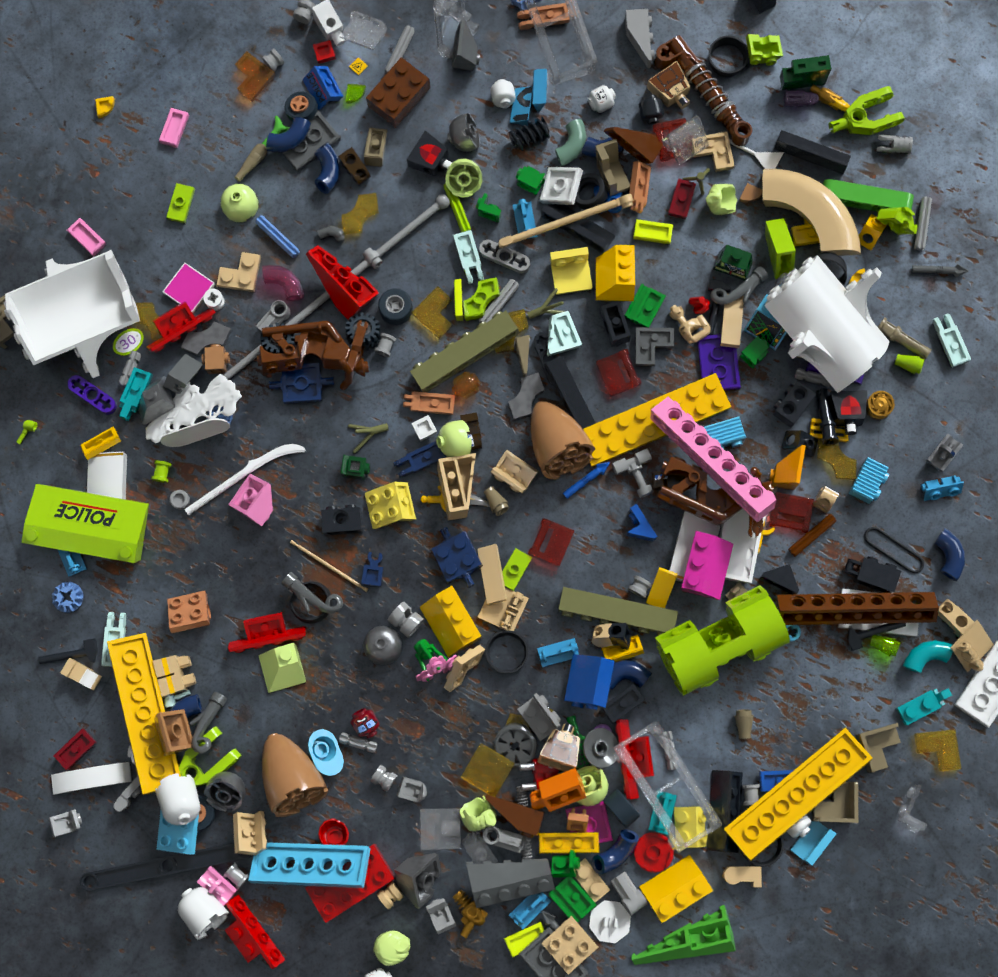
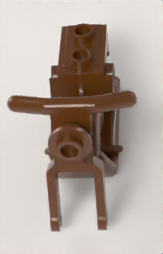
M670 457L668 462L664 461L660 469L663 472L661 479L669 475H679L685 477V479L679 484L674 485L671 489L662 486L657 496L658 499L714 525L724 524L743 509L722 488L710 489L707 486V473L701 467L686 464L685 460L679 457ZM752 467L750 470L752 477H756L761 482V472L758 468ZM772 481L761 482L766 490L773 491ZM696 486V501L682 495L688 489ZM751 495L753 498H758L756 495ZM749 515L748 535L752 537V534L755 533V537H758L764 529L763 518L756 522Z

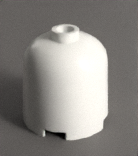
M179 774L165 777L160 781L161 785L158 789H155L164 819L176 826L192 822L200 812V802L194 778L188 774L187 777H179Z
M198 887L193 890L191 888L187 889L181 895L182 899L178 905L180 917L197 940L206 937L207 934L205 932L210 928L217 929L227 919V914H229L220 901L204 887Z

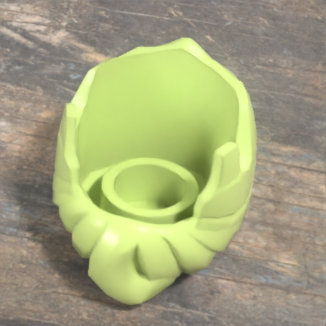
M715 184L709 190L706 202L714 215H725L736 211L737 198L732 184Z
M482 796L483 799L477 797L469 803H465L459 811L461 820L469 831H479L496 824L497 813L484 796Z
M398 931L385 932L375 940V956L386 966L402 962L409 954L410 939Z

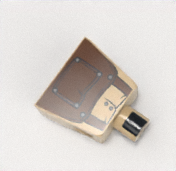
M677 61L648 80L647 89L653 95H656L657 98H660L666 107L677 103L681 109H684L689 105L690 102L686 95L689 93L690 85Z
M563 724L561 731L553 729L540 753L537 763L564 772L576 768L580 738L572 735L574 726Z

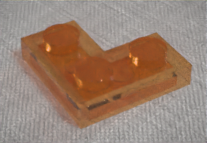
M247 51L235 64L237 69L247 75V78L237 88L238 92L253 102L273 79L275 72Z

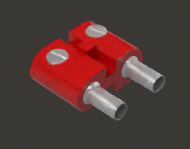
M539 758L532 759V763L519 764L520 771L532 770V774H534L533 783L521 784V790L536 791L540 789L538 782L558 775L559 770L537 763Z

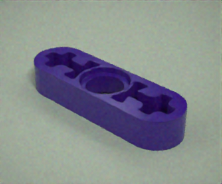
M75 375L68 380V388L73 393L102 413L110 415L116 411L117 404L115 400L81 376ZM74 382H80L85 388L84 391L79 387H75ZM91 390L97 391V397L93 400H89L87 397ZM102 399L106 403L110 402L111 408H105L100 403V400Z

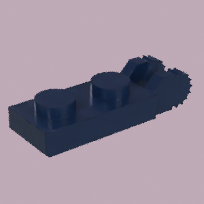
M436 441L406 454L405 457L395 461L393 464L396 468L409 461L411 467L398 473L399 477L402 478L437 463L438 459L448 457L442 453Z

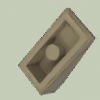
M369 128L364 153L365 165L383 166L387 129Z
M530 335L515 339L523 377L527 376Z

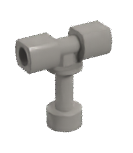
M648 449L635 453L634 457L628 460L624 458L612 463V468L616 475L626 471L629 474L633 473L640 488L637 490L640 498L654 492L651 485H646L640 469L643 468L642 464L652 460Z

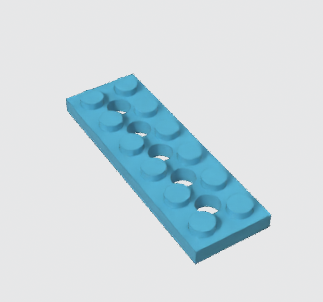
M267 843L266 850L253 856L248 881L256 884L364 888L371 849L369 846ZM272 859H276L275 866L268 868V863ZM290 860H295L292 868L286 867ZM313 860V866L310 869H305L306 863ZM332 861V867L324 870L325 863ZM346 862H351L350 869L344 871L343 865Z

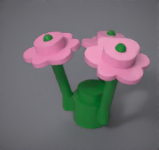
M426 639L418 641L414 645V650L417 653L415 657L419 661L422 672L416 675L417 681L422 680V682H426L441 671L443 673H446L448 670L451 671L453 668L452 663L457 655L455 654L448 659L433 644H429ZM433 652H434L436 655H438L439 657H438V658H437V657H433V656H432V655H433ZM423 659H429V664H427L426 667L424 665Z

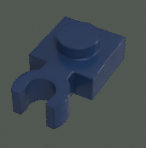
M369 552L368 560L370 565H364L361 584L381 587L384 568L378 565L382 562L383 555L379 553V558L373 560L372 552Z

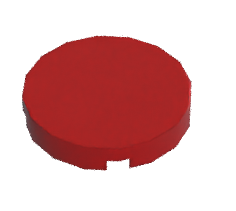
M650 832L642 835L634 849L636 862L642 869L648 872L656 873L663 871L673 860L674 850L672 843L661 833Z

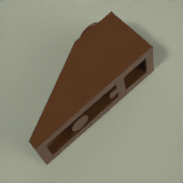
M619 127L605 128L603 131L613 140L616 139L621 147L644 164L653 163L663 146L654 134Z
M486 795L485 799L517 830L522 831V836L533 838L534 835L539 836L545 812Z

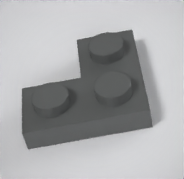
M636 327L635 366H655V348L674 347V328Z

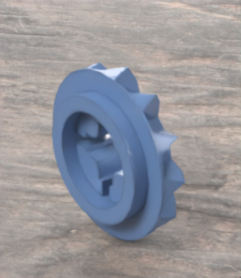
M62 582L59 586L55 587L52 594V603L61 612H73L83 602L82 589L73 582ZM62 592L66 594L71 592L70 597L73 602L68 600L63 602L64 596Z

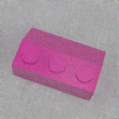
M696 531L682 584V591L720 600L734 544L715 535Z

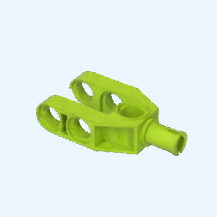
M886 86L859 96L845 111L843 118L829 122L828 126L829 129H832L830 130L832 134L847 128L849 133L872 135L901 124L905 121V117L902 112H898L892 115L887 114L884 118L875 121L868 120L864 109L886 102L894 96L891 87ZM853 117L859 118L860 121H856Z
M215 726L203 737L209 738L212 743L223 733ZM193 748L188 749L179 766L180 776L187 777L188 771L194 768L197 771L194 778L196 787L208 784V781L215 774L227 771L242 755L235 748L204 774L201 768L194 762L195 757L199 753L195 752Z

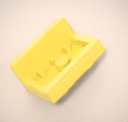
M674 807L676 848L706 847L708 836L705 831L706 812L704 807Z

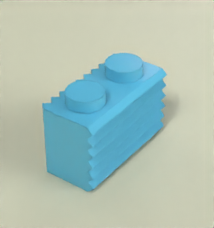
M740 417L704 427L707 434L718 440L723 449L730 445L732 448L741 446L742 442L746 439Z
M867 457L849 494L868 504L873 500L876 501L881 493V490H879L881 483L885 484L888 479L889 473H887L889 467Z

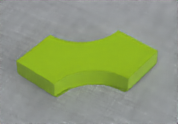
M497 277L478 281V288L475 294L463 301L466 321L482 318L487 305L493 299L500 296Z

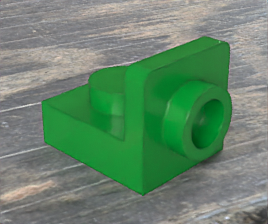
M484 193L483 197L479 198L476 204L478 216L499 223L501 209L493 204L487 205L488 194Z
M570 850V855L552 856V877H576L577 869H580V858L576 856L574 850Z

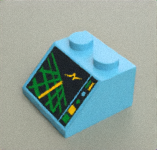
M766 294L744 331L754 338L758 336L760 339H765L769 343L770 348L776 350L787 332L764 306L768 296Z

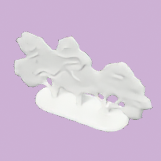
M221 374L210 382L203 394L199 393L198 386L190 385V382L185 388L178 385L177 388H180L182 392L180 394L176 393V396L173 398L175 408L150 422L146 427V439H151L154 443L161 441L163 445L169 447H180L223 433L230 428V424L228 421L216 417L220 413L224 416L233 415L236 411V402L242 395L239 390H235V383L227 380ZM218 405L219 407L217 412H214L213 416H211L212 409L214 408V406ZM200 416H205L208 418V420L196 424L194 423L195 420ZM181 425L187 426V427H184V428L179 429V427H180Z

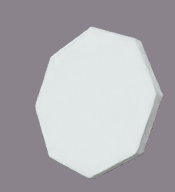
M604 900L591 910L589 928L599 941L617 943L629 933L631 916L620 902Z

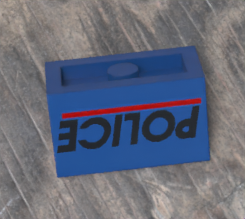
M314 66L303 78L309 93L316 100L318 110H321L328 101H340L343 95L328 66Z

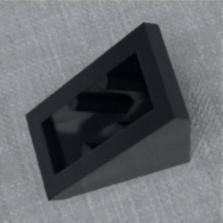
M790 564L764 572L759 578L792 595L797 594L799 591Z

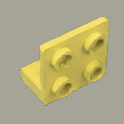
M588 247L550 252L554 288L558 289L556 295L592 290Z
M392 482L365 493L373 529H378L397 521H412L416 519L408 482Z

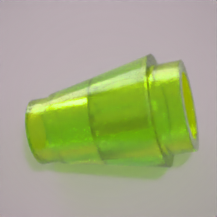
M875 635L872 637L870 646H873L889 657L891 655L896 657L901 642L896 641V638Z

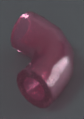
M262 266L265 284L280 285L284 289L285 298L288 301H297L304 298L301 282L292 271L282 266Z

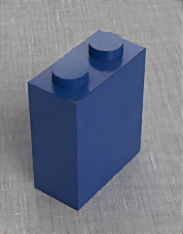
M573 654L564 701L572 702L571 706L583 708V705H586L587 709L597 710L598 707L606 708L614 661L603 657Z

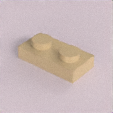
M586 858L580 861V869H577L575 878L592 900L596 902L608 893L610 889L601 877L595 873Z

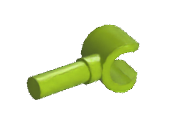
M26 420L23 423V431L16 442L21 444L28 431L35 432L38 423Z

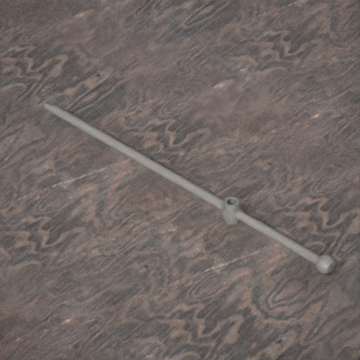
M444 194L438 195L436 203L378 250L366 249L363 252L365 260L351 272L358 276L369 266H372L374 269L379 268L383 263L380 259L383 254L440 208L445 209L449 206L450 201ZM327 291L285 325L298 324L330 298ZM261 344L223 374V376L229 380L252 362L257 355H260Z

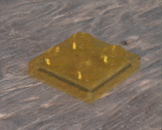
M480 743L461 778L485 793L496 797L515 763Z

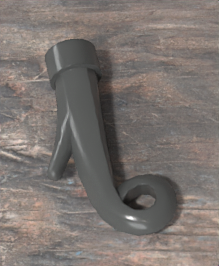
M758 267L752 272V275L729 295L725 290L716 288L711 292V299L717 304H728L744 295L743 303H746L753 290L768 279V274L764 268Z
M292 572L281 583L298 597L307 613L310 612L308 603L325 613L338 612L343 606V600L337 594L328 596L324 603L301 583ZM331 600H336L337 605L330 607Z
M213 692L205 709L189 723L190 726L197 724L191 741L192 748L197 753H205L210 749V739L202 736L220 708H223L227 701V698L218 692Z

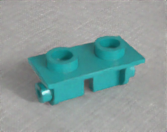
M657 791L648 830L668 835L677 795Z

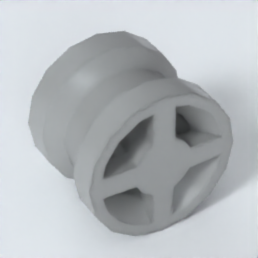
M272 49L269 55L262 57L263 62L272 72L276 71V67L284 64V60L275 49Z
M636 575L633 585H630L628 590L641 598H645L647 595L646 591L651 588L652 584Z

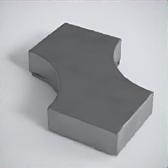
M214 321L204 331L188 332L181 348L200 356L205 347H210L213 344L225 346L232 330Z
M539 373L521 378L519 394L514 399L508 401L514 420L532 415L531 407L534 399L544 392Z

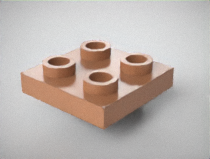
M206 591L167 599L169 629L171 633L210 625L211 612Z

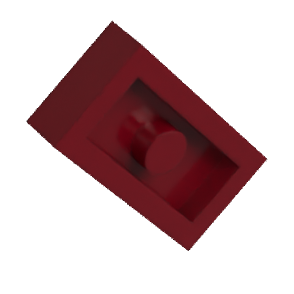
M678 178L668 215L686 220L696 183Z
M82 728L53 756L65 770H69L97 742Z

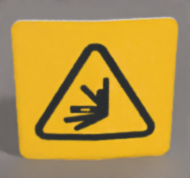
M357 58L349 67L359 75L368 65L360 58Z

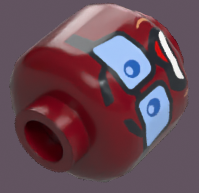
M362 708L352 715L353 718L350 723L359 737L366 736L370 738L377 734L376 729L380 723L372 710Z

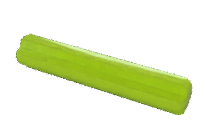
M445 183L444 189L461 233L471 230L459 197L455 196Z

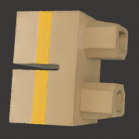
M174 655L153 661L156 676L159 678L158 684L162 697L166 698L167 696L187 691L188 687L197 684L194 673L184 676L183 669L192 666L190 656L179 657Z

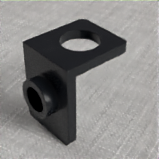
M787 430L784 435L782 448L797 449L801 445H805V454L814 457L818 439L803 430ZM795 435L794 442L789 445L788 439L790 436Z

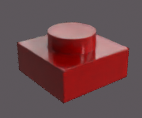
M330 40L313 45L318 64L336 59Z

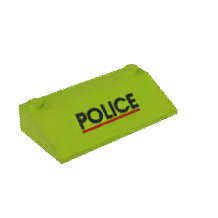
M36 484L24 523L22 543L136 563L141 560L149 504Z

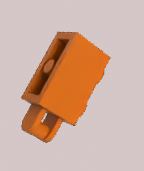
M576 768L538 782L540 789L531 792L529 795L533 809L538 810L547 807L549 812L586 798L583 781Z

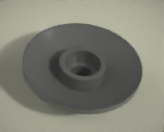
M605 728L593 729L584 739V756L594 767H609L618 757L619 744L611 731ZM597 745H598L599 748H600L599 752H598L597 749H596V746H597Z

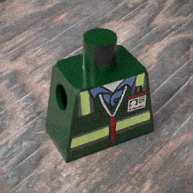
M726 245L719 251L713 270L745 281L753 264L752 254Z

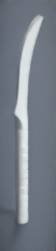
M296 444L283 445L257 459L250 460L241 471L185 509L188 515L192 514L267 462L283 455L305 452V448Z

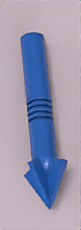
M610 462L596 464V468L588 473L585 478L583 477L582 480L580 479L563 492L565 498L568 499L598 475H604Z

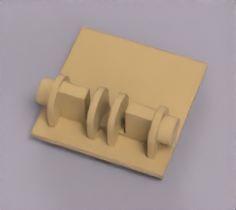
M505 588L507 601L488 605L487 600H485L478 618L504 630L514 631L529 598L523 596L520 592H514Z
M976 620L950 648L966 672H969L971 669L982 671L984 663L980 659L994 644L979 621Z
M572 916L566 919L559 928L542 942V945L568 975L598 948Z

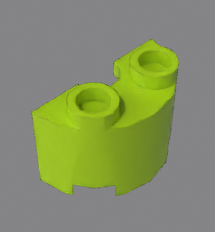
M748 34L746 36L751 65L766 63L767 66L777 63V59L783 56L779 36L768 35L766 37H759V35Z
M896 207L880 209L878 211L877 220L884 225L889 222L891 230L896 234H916L917 225H914L912 217L915 214L910 208Z

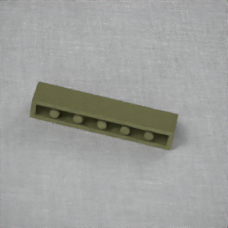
M506 310L504 312H497L490 321L480 323L476 327L477 329L471 333H464L457 342L447 344L443 351L435 352L424 363L420 362L413 366V370L410 372L421 390L426 393L520 334L518 327Z
M563 587L558 612H562L561 615L564 617L573 618V615L580 616V620L592 622V619L599 620V624L602 625L627 623L629 630L632 627L638 629V632L643 634L655 632L657 636L675 628L678 611L567 587Z

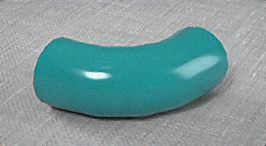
M937 640L922 642L910 651L902 667L921 674L925 664L931 660L947 663L953 653L950 648L952 644Z

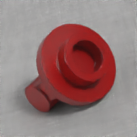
M703 296L689 298L688 302L694 306L693 312L695 314H703L709 309L710 301Z

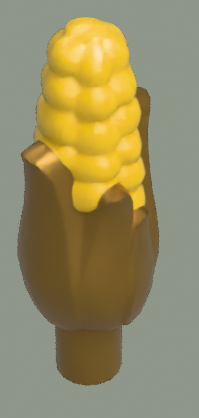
M812 85L810 91L816 94L818 100L833 107L836 111L840 109L845 112L850 107L847 102L842 100L843 97L837 95L832 90Z

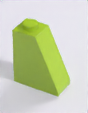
M784 218L766 221L765 237L775 279L786 278L795 265L796 250Z

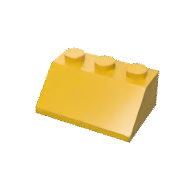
M615 245L596 258V300L634 301V245Z
M453 586L436 594L420 606L422 613L448 658L482 639Z
M690 855L639 886L661 923L713 891Z

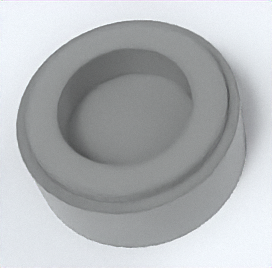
M176 490L170 496V503L174 508L182 510L189 505L190 497L185 491Z

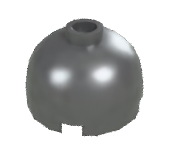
M469 113L457 116L450 123L449 133L447 134L450 144H454L457 149L466 152L480 148L481 143L479 132L476 133L474 129L476 123Z
M375 627L365 636L363 643L364 653L375 664H391L401 654L402 640L399 634L391 627Z
M226 771L215 774L208 781L204 791V795L206 794L208 797L207 802L220 811H226L227 809L237 810L241 806L246 793L243 780L238 775Z

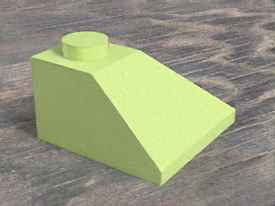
M291 643L258 655L268 693L306 683L296 644Z

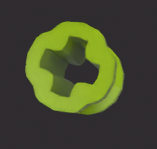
M155 460L154 464L156 466L151 480L168 483V471L172 464Z

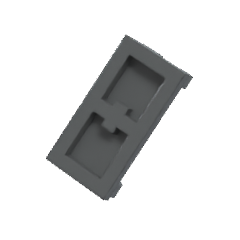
M185 354L168 373L163 387L180 394L182 390L177 388L175 384L185 388L202 368L203 364Z

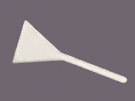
M729 139L730 144L754 155L764 169H775L784 153L754 152L744 146L735 145Z

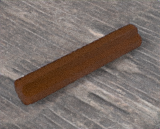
M832 514L826 516L788 549L790 554L796 557L837 521Z

